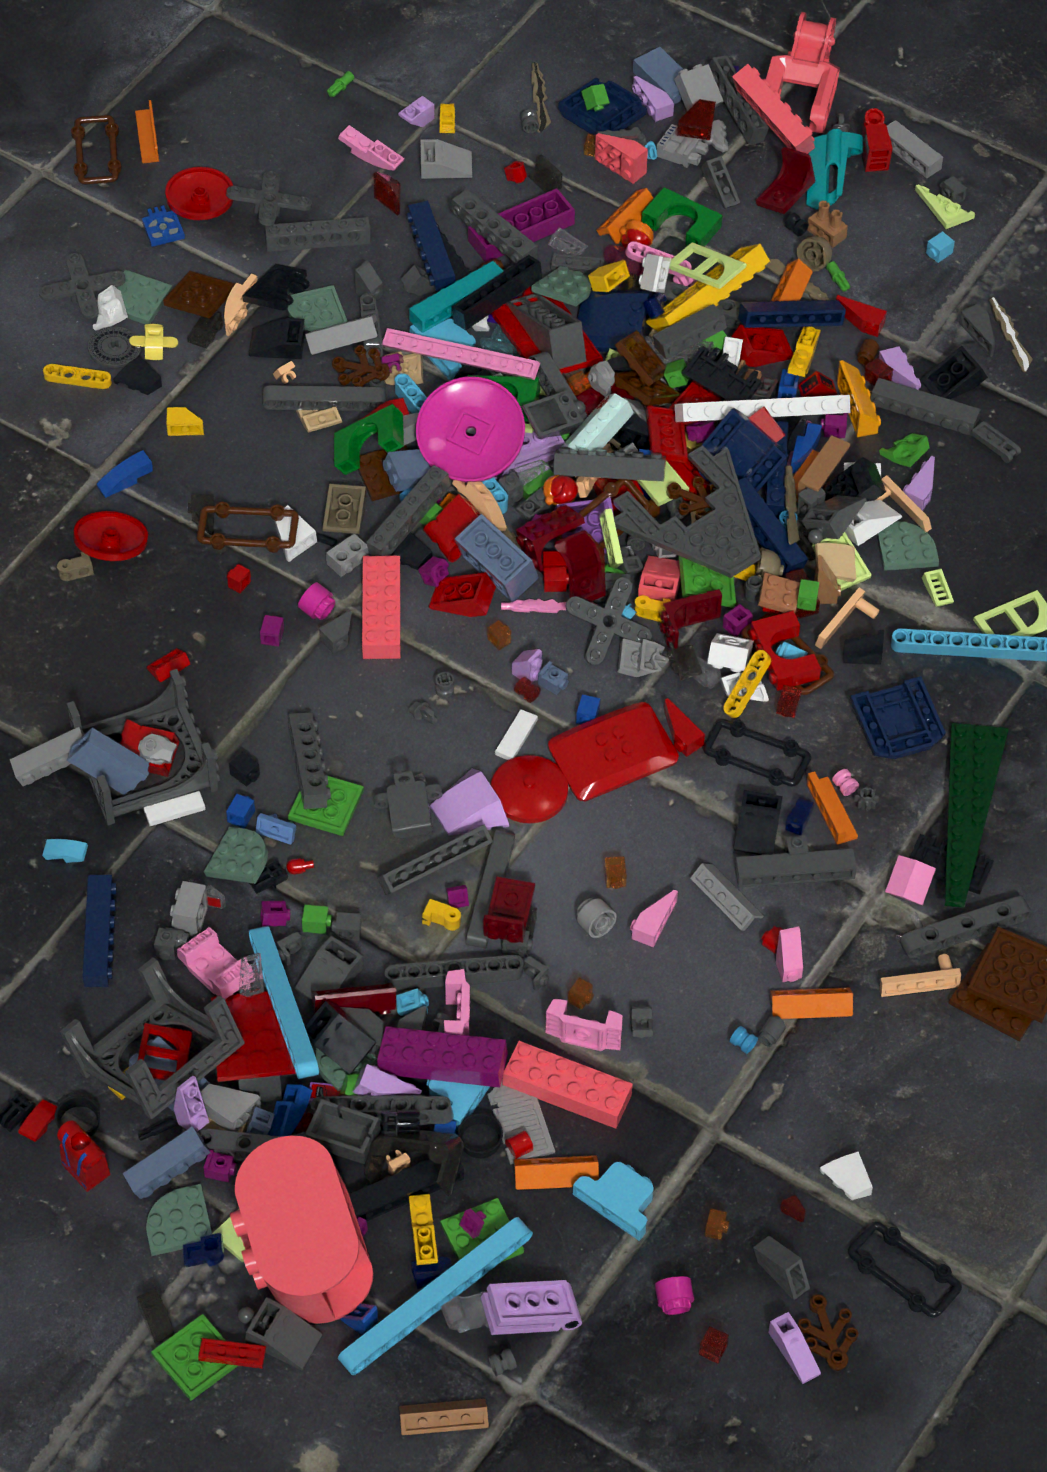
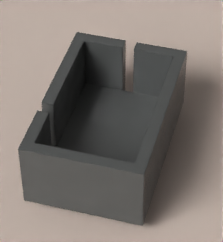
M321 1099L305 1137L319 1142L331 1154L366 1164L372 1150V1145H374L381 1130L379 1118L344 1106L341 1108L342 1118H340L339 1105Z

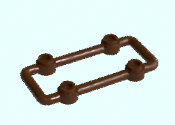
M110 115L77 118L74 122V127L71 129V134L76 145L77 163L74 164L73 169L74 174L78 177V181L85 185L115 182L122 167L121 162L117 159L116 137L119 134V127L115 124L114 118ZM108 122L105 126V133L109 137L111 160L107 165L108 171L112 176L84 178L88 170L86 163L83 162L82 140L85 137V129L81 124Z
M618 479L615 483L610 482L606 484L603 493L578 513L585 517L607 498L616 497L619 488L623 485L631 491L647 512L650 510V503L630 479ZM616 529L618 537L624 533V531ZM563 534L555 537V540L559 541L561 539H564L562 537ZM602 540L599 545L604 549L606 548L605 542Z
M219 502L216 506L209 505L201 509L197 540L201 544L211 545L216 550H221L226 545L264 547L269 552L276 553L280 548L289 549L295 545L299 515L295 510L284 509L279 504L273 505L268 509L230 507L227 502ZM216 513L220 518H226L230 514L271 516L275 521H281L284 517H292L289 540L280 541L276 536H270L266 540L225 538L221 533L213 534L211 537H204L207 514Z
M767 613L757 620L775 616L776 614ZM751 624L742 629L741 635L744 639L750 640L748 631L751 629ZM798 636L790 639L800 649L808 652L807 655L815 654L821 671L826 673V675L805 688L801 685L787 688L788 690H795L800 695H808L832 680L834 671L827 665L828 659L826 656L817 655ZM753 642L752 653L754 654L756 652L755 643Z

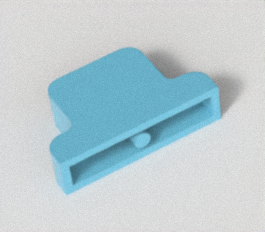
M447 319L424 333L420 332L414 325L410 326V333L471 347H474V344H476L475 338L469 335L466 330L456 325L453 319ZM428 357L450 381L454 379L459 369L462 368L460 363Z
M428 1080L426 1084L429 1086V1096H444L451 1101L454 1114L452 1121H457V1131L461 1122L466 1117L472 1115L490 1086Z
M615 1162L599 1180L594 1181L590 1177L582 1176L573 1184V1195L638 1241L645 1235L648 1220L642 1212L652 1202L654 1189L649 1178L642 1177L636 1173L630 1165Z

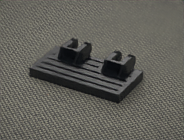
M275 264L243 295V302L282 311L286 310L288 305H291L294 301L291 295L288 294L304 292L310 286V282L305 279L307 277V270Z
M702 345L682 372L683 377L723 401L750 400L762 384V381L757 378L759 372L756 370L746 380L743 379L749 370L747 365H744L736 375L739 370L738 366L728 361L729 354L726 352L717 363L714 362L720 351L717 347L706 357L709 349Z
M920 834L909 858L936 868L933 878L945 882L947 839H944L941 847L937 848L934 847L937 841L936 835H932L929 844H926L928 836ZM983 852L979 854L975 863L969 891L979 895L994 863V860L986 858L984 861L986 854Z

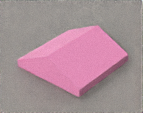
M899 855L885 892L923 906L936 868Z

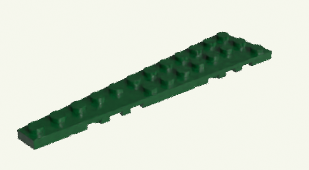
M951 723L944 906L965 907L1009 728Z

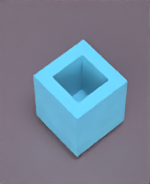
M942 231L928 241L926 254L939 263L953 253L955 241Z

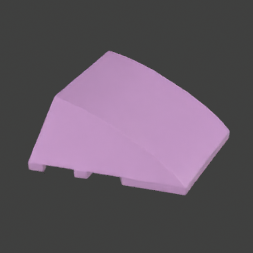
M473 768L443 793L441 798L436 799L430 805V808L448 836L464 834L484 824L487 830L496 826L509 827V822L499 797L483 773Z

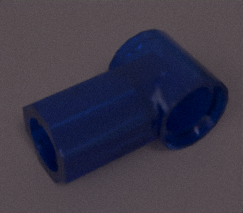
M658 292L642 303L650 319L656 318L665 312L663 308L667 298L664 294Z

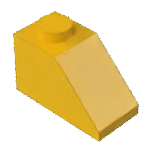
M625 260L601 266L588 275L592 290L598 292H609L630 276Z
M168 407V436L204 435L203 420L186 407Z

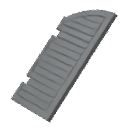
M502 1079L501 1087H494L487 1095L490 1104H497L498 1108L492 1111L494 1117L503 1128V1144H505L506 1139L526 1131L533 1143V1151L517 1159H533L554 1154L555 1149L538 1099L502 1085ZM506 1148L509 1163L514 1164L515 1158L510 1150Z

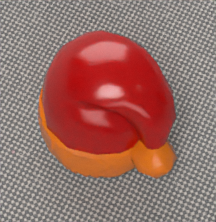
M630 220L626 226L620 229L622 235L621 243L625 249L630 242H638L646 246H650L653 243V231L643 222Z
M563 475L549 477L543 487L545 503L549 506L552 504L571 503L578 493V485L575 480Z

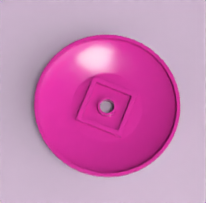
M462 377L446 382L428 396L417 417L416 438L422 456L431 467L435 465L448 473L451 480L465 483L481 482L501 474L515 461L523 446L525 421L519 403L502 385L486 378ZM469 428H474L476 430V434L474 436H468L466 434V431Z

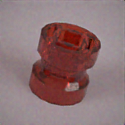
M523 677L515 685L514 691L518 695H523L524 700L531 703L539 696L541 688L536 684H531V680L527 677Z

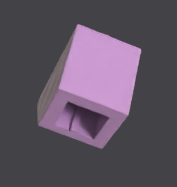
M421 96L400 111L398 115L410 124L424 127L434 119V104Z
M540 649L523 651L512 662V675L528 685H531L535 680L537 681L538 673L542 667V651Z

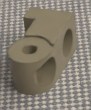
M80 552L81 557L59 561L57 570L60 579L70 581L94 575L90 556Z

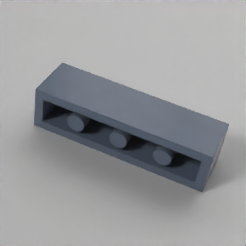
M191 1127L125 1171L123 1175L133 1193L140 1199L149 1197L160 1186L168 1184L178 1174L186 1172L196 1162L204 1160L206 1155L211 1152L200 1134Z

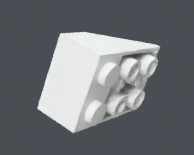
M881 500L865 502L852 520L845 533L853 543L859 546L902 518V515Z

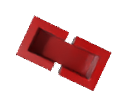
M544 551V592H566L567 584H569V573H566L568 567L559 551Z

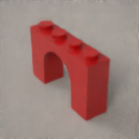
M794 611L751 622V629L748 631L750 640H754L756 651L764 650L771 657V663L767 670L770 683L775 685L777 691L820 679L821 667L815 654L796 659H785L775 654L772 650V646L777 642L799 636L800 623Z

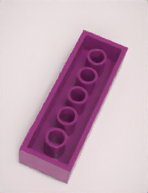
M557 188L498 213L532 242L575 224V209ZM468 226V241L485 262L505 255L494 245L490 244L482 235H479L471 226Z
M386 1026L377 1063L381 1071L395 1076L500 1088L508 1050L506 1040Z

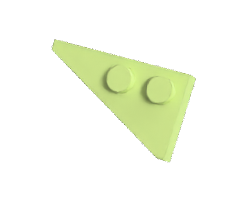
M919 184L916 185L915 191L945 229L974 219L975 213L973 211L968 213L961 209V205L953 203L950 199L940 194L936 196L930 193L928 188Z

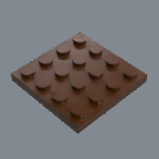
M998 927L967 988V992L1042 1023L1047 1014V947Z
M987 943L950 998L949 1004L1020 1042L1034 1021L1033 1019L967 992V988L990 944Z

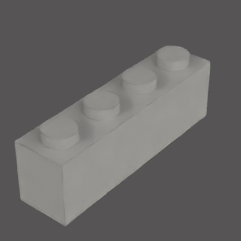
M896 120L887 125L893 147L892 152L925 178H929L942 169L943 157L940 153L933 150L927 143H924Z
M77 727L10 759L16 779L22 786H25L69 766L71 763L67 761L70 747L85 733L80 727Z

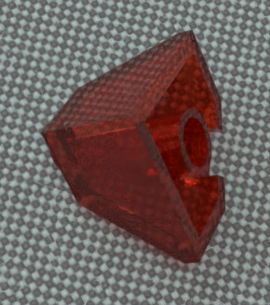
M379 172L373 173L374 198L398 216L400 214L401 184L389 175Z

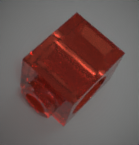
M879 358L866 365L864 378L873 386H875L878 378L892 381L893 368Z
M709 1326L700 1343L699 1355L719 1364L728 1347L729 1335Z

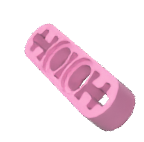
M630 242L625 250L628 258L643 263L646 254L671 259L675 257L638 242ZM684 260L679 264L688 269H692L691 264L687 260ZM669 269L668 273L682 278L687 277Z

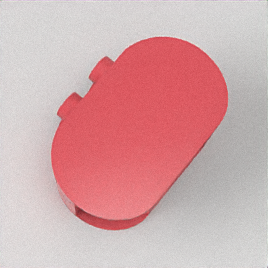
M283 1136L258 1146L247 1156L237 1173L235 1196L239 1210L230 1213L235 1232L238 1237H241L246 1249L241 1252L249 1275H253L258 1290L268 1287L277 1303L285 1306L307 1323L320 1324L338 1320L354 1311L364 1301L373 1283L372 1263L347 1187L328 1150L311 1138Z

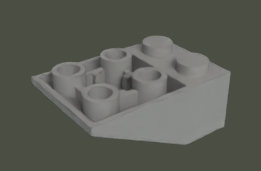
M438 139L420 140L421 179L472 178V151Z

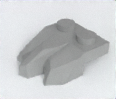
M623 638L620 644L617 672L640 677L662 671L661 667H664L669 661L668 658L660 655L665 647L646 639L639 643Z

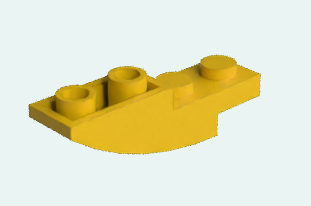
M803 326L787 373L802 377L808 374L821 330Z
M430 1194L409 1196L417 1265L438 1263Z

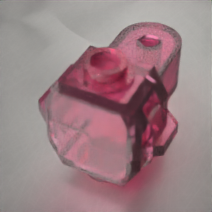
M608 245L604 250L606 262L611 264L621 260L626 261L630 276L622 283L627 284L628 282L639 280L640 275L644 271L642 263L628 258L625 253L626 249L622 246Z

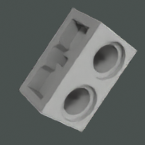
M352 534L326 552L327 565L340 577L350 573L356 566L363 563V556H369L367 544L356 534Z

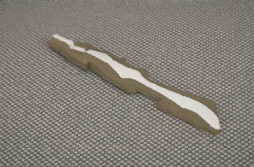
M993 297L989 302L992 305L994 317L1000 323L1005 340L1010 341L1014 349L1011 351L1022 372H1026L1033 358L1017 339L1019 333L1013 328L1014 323L1011 322V317L1006 314L1005 308L1000 306L996 298Z

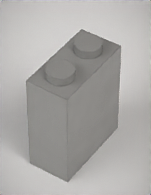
M702 64L696 65L689 71L688 69L681 70L674 79L689 116L718 107L724 102L709 64L702 66Z

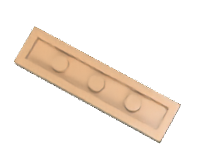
M887 475L883 477L882 482L886 493L876 500L882 501L890 496L925 532L931 530L929 517Z
M859 587L818 636L815 646L822 649L855 608L875 619L880 610L863 599L865 593L863 589Z
M942 954L937 958L940 971L881 978L880 995L881 997L958 988L961 981L960 968L953 969L949 955Z

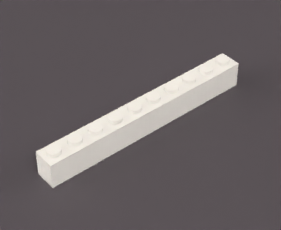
M850 395L675 404V421L723 420L732 408L739 410L748 418L762 407H765L772 417L850 413Z

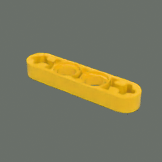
M48 364L43 368L44 378L49 382L98 389H107L112 384L111 375L106 371L57 364ZM67 373L73 374L72 377H65L64 375ZM83 376H90V377H91V378L88 379V380H83V379H82Z
M758 650L753 654L726 700L724 712L729 717L737 718L742 714L771 663V657L764 650ZM756 672L755 678L748 680L749 674ZM746 688V694L739 696V691Z

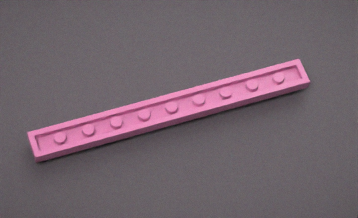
M387 328L382 342L384 347L535 380L540 363L535 360Z

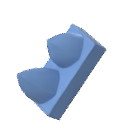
M260 813L258 815L256 833L290 845L294 842L296 825L292 821L280 820L277 814L265 815Z

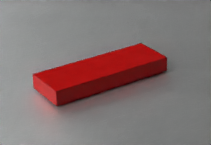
M202 1338L198 1359L205 1362L263 1369L266 1346Z

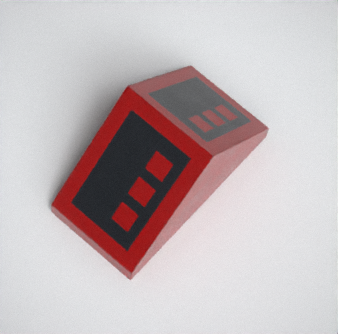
M818 371L798 385L801 397L837 395L833 380Z

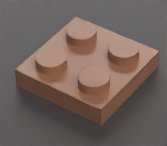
M764 573L758 606L783 613L790 611L795 613L800 582Z

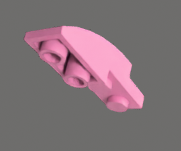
M350 125L339 135L338 139L352 148V154L374 166L394 171L405 159L379 140L373 142Z

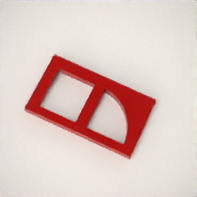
M145 1023L138 1060L142 1059L144 1061L145 1055L176 1060L177 1072L188 1063L193 1033L191 1031ZM149 1034L168 1040L177 1050L147 1045ZM149 1068L154 1079L164 1081L175 1073Z

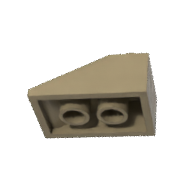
M329 484L323 531L360 534L367 500L366 486Z

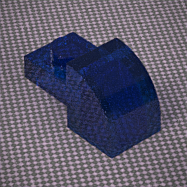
M221 1233L200 1237L201 1241L183 1245L185 1266L191 1267L207 1263L210 1267L220 1263L224 1259L223 1235Z

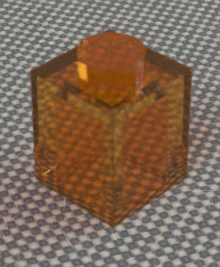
M624 856L605 858L606 888L618 889L626 887L627 875Z

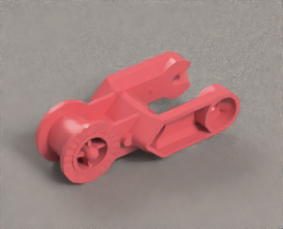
M801 12L797 30L793 33L794 44L792 51H788V54L775 55L772 57L766 80L771 86L770 89L777 91L779 95H781L784 82L818 88L810 114L811 122L809 128L813 133L824 134L840 72L838 66L829 62L831 47L835 44L836 18L831 17L828 25L806 21V13Z

